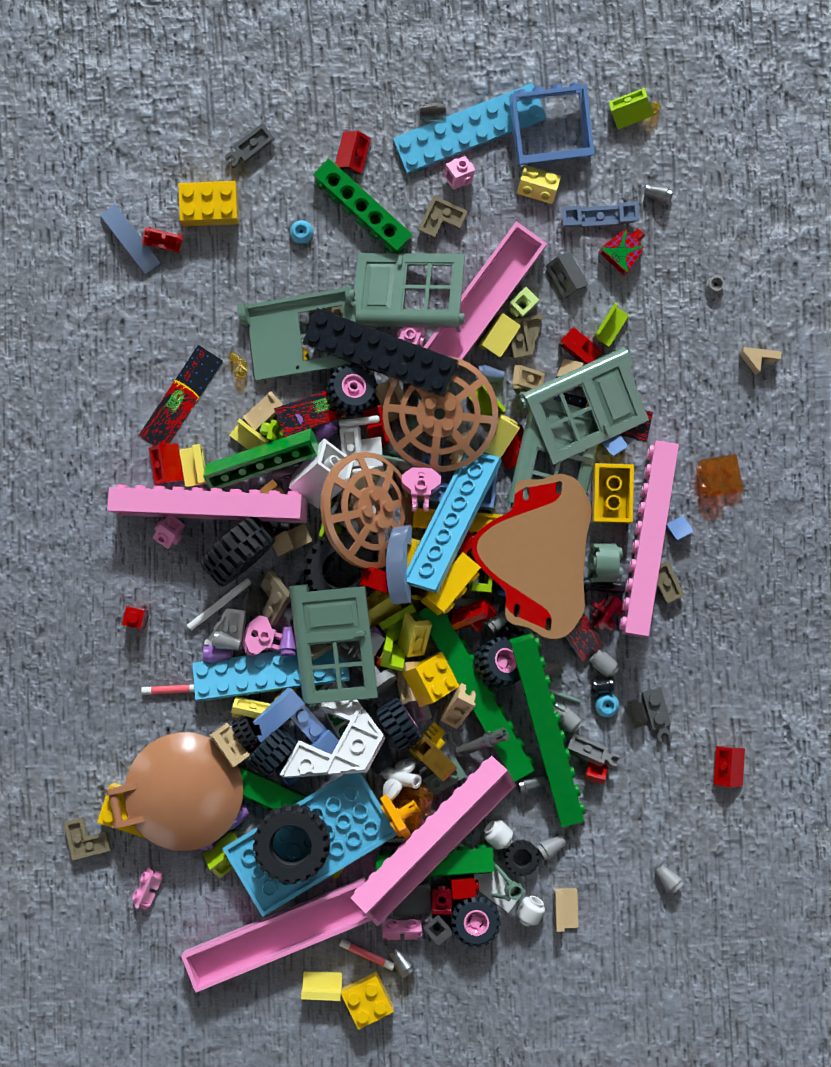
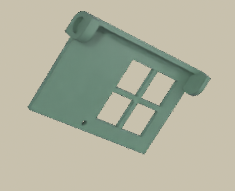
M358 253L354 285L356 301H354L356 322L365 326L456 328L457 332H461V325L465 324V313L461 312L465 254ZM408 266H428L426 285H406ZM432 266H452L451 285H430ZM405 290H425L424 309H403ZM430 290H450L448 310L428 309Z
M346 284L344 288L255 304L246 305L245 303H238L239 321L244 327L249 326L255 381L342 367L345 364L351 365V362L335 356H328L324 352V357L304 361L301 339H304L306 334L301 335L298 313L315 311L317 308L326 309L342 306L343 318L356 322L354 301H356L355 290H351L350 286Z
M617 348L614 352L527 392L519 393L521 396V406L532 413L552 465L649 420L629 369L634 364L626 348ZM581 385L589 406L571 414L563 393ZM559 395L567 416L549 424L541 403ZM591 410L598 431L580 438L573 418ZM569 420L577 441L559 449L551 428Z
M554 398L541 403L549 424L567 416L562 402L553 400ZM567 404L571 414L583 409ZM590 410L573 418L580 438L598 431ZM530 411L527 416L509 498L504 500V502L511 503L510 507L514 505L515 486L520 480L531 479L532 474L545 478L552 476L533 470L537 451L547 452ZM569 420L551 428L559 449L577 441ZM597 445L569 457L581 462L577 480L586 493ZM560 462L555 464L553 475L558 474ZM528 487L523 489L524 500L529 498Z
M309 585L290 586L289 592L303 702L308 707L318 706L322 702L378 698L365 586L309 592ZM359 640L362 661L339 663L337 642ZM333 643L335 664L313 666L310 645ZM362 666L365 686L342 688L340 668ZM335 668L338 689L316 691L313 670Z

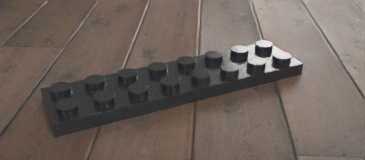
M319 308L316 309L302 342L308 347L441 397H445L459 363L457 359Z

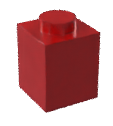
M374 567L364 569L359 585L376 592L388 594L386 572Z
M126 606L122 625L145 629L149 610Z
M474 875L451 876L453 899L476 898V892L479 891V880H475Z

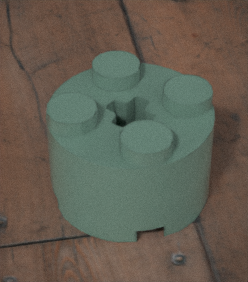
M591 544L590 548H593V550L588 552L587 562L588 574L593 576V578H590V581L616 582L618 578H622L623 570L620 567V559L623 556L622 548L617 547L616 544Z

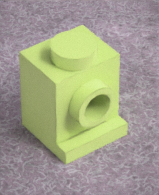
M525 287L510 301L509 306L511 308L509 311L516 318L518 316L523 318L538 304L539 299ZM519 303H524L526 307L520 308Z

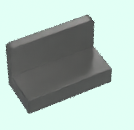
M571 253L557 256L545 265L563 298L570 296L578 289L588 286V282Z

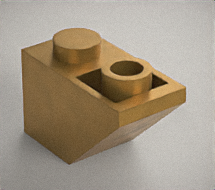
M426 736L412 749L443 782L457 769L438 746Z

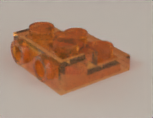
M736 454L698 461L696 472L701 477L700 492L704 495L705 499L744 491Z
M420 785L415 789L402 786L398 796L392 800L398 809L412 800L417 804L420 811L405 819L404 822L409 830L415 831L423 825L425 813L431 811L434 793L429 792V787Z

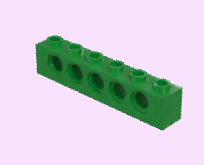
M329 158L313 174L314 184L320 190L325 189L329 193L328 197L335 203L338 201L343 206V211L349 216L352 214L356 218L355 221L362 228L366 227L371 231L370 235L376 241L380 239L384 243V248L389 253H400L412 240V233ZM337 180L339 183L337 186H330L329 182ZM347 192L353 194L350 199L343 198V195ZM359 205H365L367 209L363 212H360L357 210V207ZM375 217L381 220L379 224H372L370 221ZM387 230H392L395 234L392 237H387L384 233Z

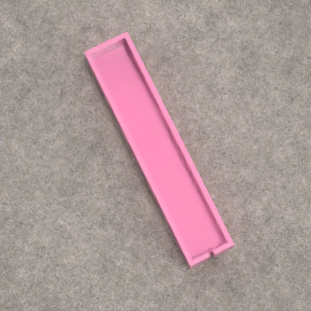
M516 221L461 296V312L465 313V324L461 325V332H457L456 328L438 327L424 348L464 360L544 252L547 243Z
M656 440L647 450L646 460H649V464L645 467L643 474L646 483L642 486L640 497H643V502L639 504L637 516H640V521L636 523L634 530L637 540L633 542L631 549L634 559L630 561L628 568L631 578L626 581L625 587L628 597L623 600L622 610L625 611V615L620 619L619 629L622 630L623 635L640 638L649 636L679 444Z
M117 484L116 488L109 487L107 511L119 516L167 517L171 514L175 518L244 521L249 517H258L262 522L307 523L308 500L299 494L300 492L296 491L280 494V491L270 490L268 494L261 493L260 490H249V493H245L240 489H230V492H225L219 488H211V491H204L203 488L193 487L189 491L184 490V487H173L172 490H169L163 486H154L153 489H149L143 485H135V488H129L127 485Z
M492 756L488 760L483 761L480 768L475 773L469 775L466 782L461 787L455 789L452 796L447 801H444L438 810L429 816L425 823L415 830L404 844H401L390 858H387L382 866L372 873L361 887L354 891L351 899L377 927L516 786L508 770Z
M362 877L185 950L181 957L195 993L371 921L351 899L354 891L366 882V878Z

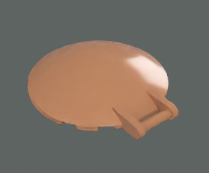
M178 732L158 738L147 745L135 758L128 771L125 785L106 789L114 816V829L134 824L146 839L160 847L174 851H191L208 846L221 838L230 829L238 816L243 800V781L238 765L235 767L229 765L210 737L192 732ZM123 792L129 819L122 820L117 793Z

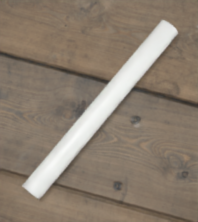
M246 578L187 624L191 631L249 587L252 584L251 580Z

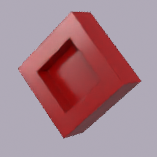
M588 762L585 780L604 785L607 766L603 764L602 767Z

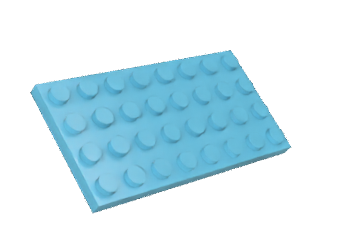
M362 773L344 774L296 803L300 804L301 807H309L314 813L316 811L320 815L321 820H324L327 824L326 828L330 833L331 843L325 864L314 877H309L307 881H297L296 884H290L287 881L280 883L279 879L274 878L272 880L268 877L269 874L266 871L263 872L260 869L261 865L259 862L256 863V854L253 851V838L257 827L222 848L262 917L397 836V833L390 824L391 821L384 814L379 801ZM287 825L275 834L273 845L276 853L281 858L296 862L302 860L309 853L311 841L305 830L298 826Z

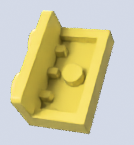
M525 165L517 194L553 204L561 176Z

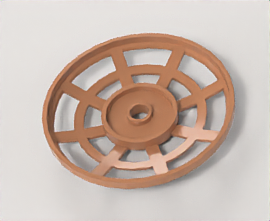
M455 357L451 358L457 359L459 361L458 365L467 368L479 378L471 385H468L461 378L453 375L451 381L464 388L458 395L455 396L450 392H446L445 397H441L411 385L405 392L400 405L389 404L391 395L399 383V380L394 379L385 396L383 423L390 443L402 458L419 468H432L436 472H446L467 466L485 452L496 432L498 404L491 384L476 367ZM482 385L487 389L491 399L492 416L480 415V404L474 391ZM416 389L422 397L418 406H406L410 395ZM468 396L472 399L475 414L463 413V407L460 402ZM438 408H442L445 411V417L441 420L437 419L434 415L435 410ZM388 412L399 413L400 424L406 436L398 443L390 429ZM405 414H413L417 417L419 425L411 432L406 424ZM462 421H471L473 426L468 435L463 438L457 429ZM479 423L491 424L486 440L475 452L468 443L476 434ZM422 432L433 436L432 448L423 445L415 438ZM452 435L458 443L452 447L440 449L441 437ZM411 442L420 450L431 453L430 465L413 459L402 449ZM462 448L468 455L467 459L459 463L438 466L439 454H449Z
M358 452L345 456L332 467L322 488L320 506L324 530L335 551L350 564L364 569L386 566L385 550L388 547L389 540L385 542L384 531L389 527L393 529V527L404 526L405 506H407L408 510L407 525H411L412 529L414 517L411 494L403 489L405 498H403L398 486L392 479L394 473L402 487V475L399 470L384 457L370 452ZM369 457L381 461L387 466L386 473L377 469H369L364 458ZM357 459L361 471L355 473L348 482L338 477L340 471L347 464ZM371 474L384 478L382 487L374 485ZM364 476L367 487L358 490L353 485ZM336 484L344 489L341 499L342 513L331 515L332 488ZM390 485L395 490L398 500L392 501L388 493ZM349 494L355 497L353 511H348ZM373 505H374L375 508H376V513H375V514L373 513V508H372ZM400 507V522L398 525L393 518L394 509ZM355 518L358 525L362 528L359 535L354 530L350 519ZM344 522L348 533L355 541L349 550L340 541L333 523ZM369 533H377L378 544L366 542L367 535ZM361 546L368 550H379L378 562L375 563L361 560L354 555Z

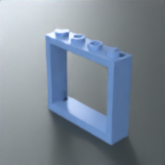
M571 83L570 87L563 88L562 85H553L551 89L544 90V87H536L530 92L520 89L514 91V94L509 96L517 166L578 159L595 155L587 85ZM578 94L584 148L523 156L517 102Z

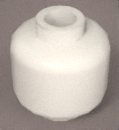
M491 821L485 827V840L495 849L508 848L512 844L513 831L503 821Z
M530 896L522 900L516 911L521 924L525 926L539 924L545 913L544 903L536 896Z

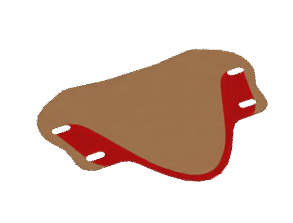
M555 474L539 480H520L515 486L512 509L482 527L474 536L471 544L472 554L477 564L505 590L506 619L514 625L530 628L542 637L549 639H559L567 636L575 628L585 610L584 563L586 538L592 507L584 488L578 480L571 476ZM558 481L562 483L560 494L556 493V483ZM525 487L529 488V498L527 500L523 499V489ZM515 604L520 605V613L518 617L514 616ZM547 618L552 620L550 631L545 629Z

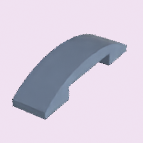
M625 202L612 206L562 207L563 227H606L638 222L639 204L638 202Z
M116 204L100 215L145 275L161 264L149 247L142 244L143 239Z
M411 525L393 527L389 537L386 555V576L390 599L394 605L411 603V585L407 582V545L412 544Z

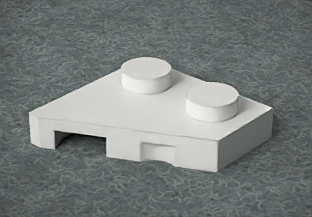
M227 608L204 644L212 645L215 631L221 630L243 640L247 611Z

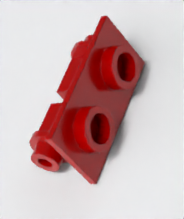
M149 226V228L145 227L142 244L180 253L183 236H180L179 233H165L162 230L153 229Z

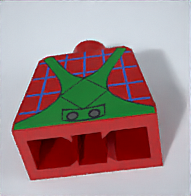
M638 228L632 234L623 230L603 245L598 253L625 277L644 249L643 245L639 242L645 237V234Z

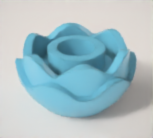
M304 220L296 221L290 228V236L298 244L308 243L314 234L311 224Z
M604 693L595 701L596 711L603 717H612L619 710V701L614 695Z

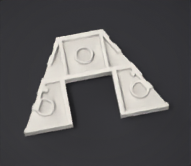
M337 682L331 683L328 690L338 689ZM342 682V688H348L346 684ZM358 700L322 702L318 706L320 710L349 722L331 755L302 741H298L280 776L292 778L365 773L376 757L385 740V736Z

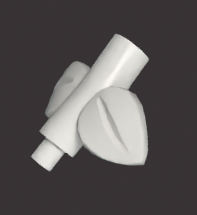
M414 757L401 760L396 763L395 768L389 766L380 773L387 780L383 787V796L387 794L392 801L398 796L402 786L415 789L420 786L421 777L411 774L416 765Z

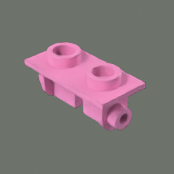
M148 866L147 870L142 873L140 878L141 884L132 896L136 909L140 906V908L147 910L151 906L155 893L151 892L150 888L158 890L163 879L162 872L155 870L154 873L151 867Z
M415 919L384 920L383 938H387V940H400V934H404V940H418V938H422V921Z

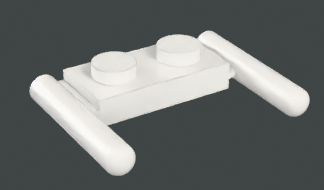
M369 416L340 420L342 452L347 456L362 452L359 425L379 423L380 417ZM357 459L353 461L350 477L361 471ZM382 465L368 467L369 469H377L382 472L385 470Z

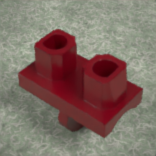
M609 595L606 600L602 598L599 604L593 602L591 605L595 610L592 615L595 617L591 624L601 630L605 629L611 632L615 626V623L610 620L613 613L621 616L624 612L620 603L621 600Z

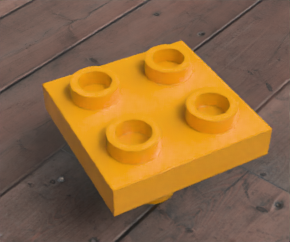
M386 794L380 798L383 802L380 807L389 821H391L390 824L399 838L403 836L407 841L411 833L404 823L405 819L420 810L414 800L398 809Z

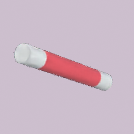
M194 684L142 687L141 692L142 695L187 693L195 692Z
M342 939L339 944L340 947L391 971L394 968L393 962L347 940Z

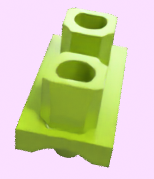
M271 420L270 424L262 422L260 434L267 435V439L275 441L285 437L278 421Z

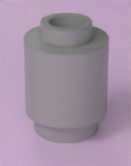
M597 650L589 660L592 666L605 677L609 675L612 677L619 669L617 667L618 662L605 651Z
M561 705L565 712L559 709L555 711L559 713L561 723L558 725L567 733L571 731L573 733L576 732L581 726L579 723L581 719L570 708Z

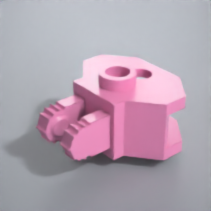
M412 467L402 474V488L411 494L412 511L417 510V499H424L423 509L424 512H428L430 496L440 489L441 476L432 468Z
M259 615L247 624L242 640V646L246 655L254 657L261 651H268L269 649L281 652L279 651L280 645L272 644L273 638L281 641L282 634L272 629L267 617Z

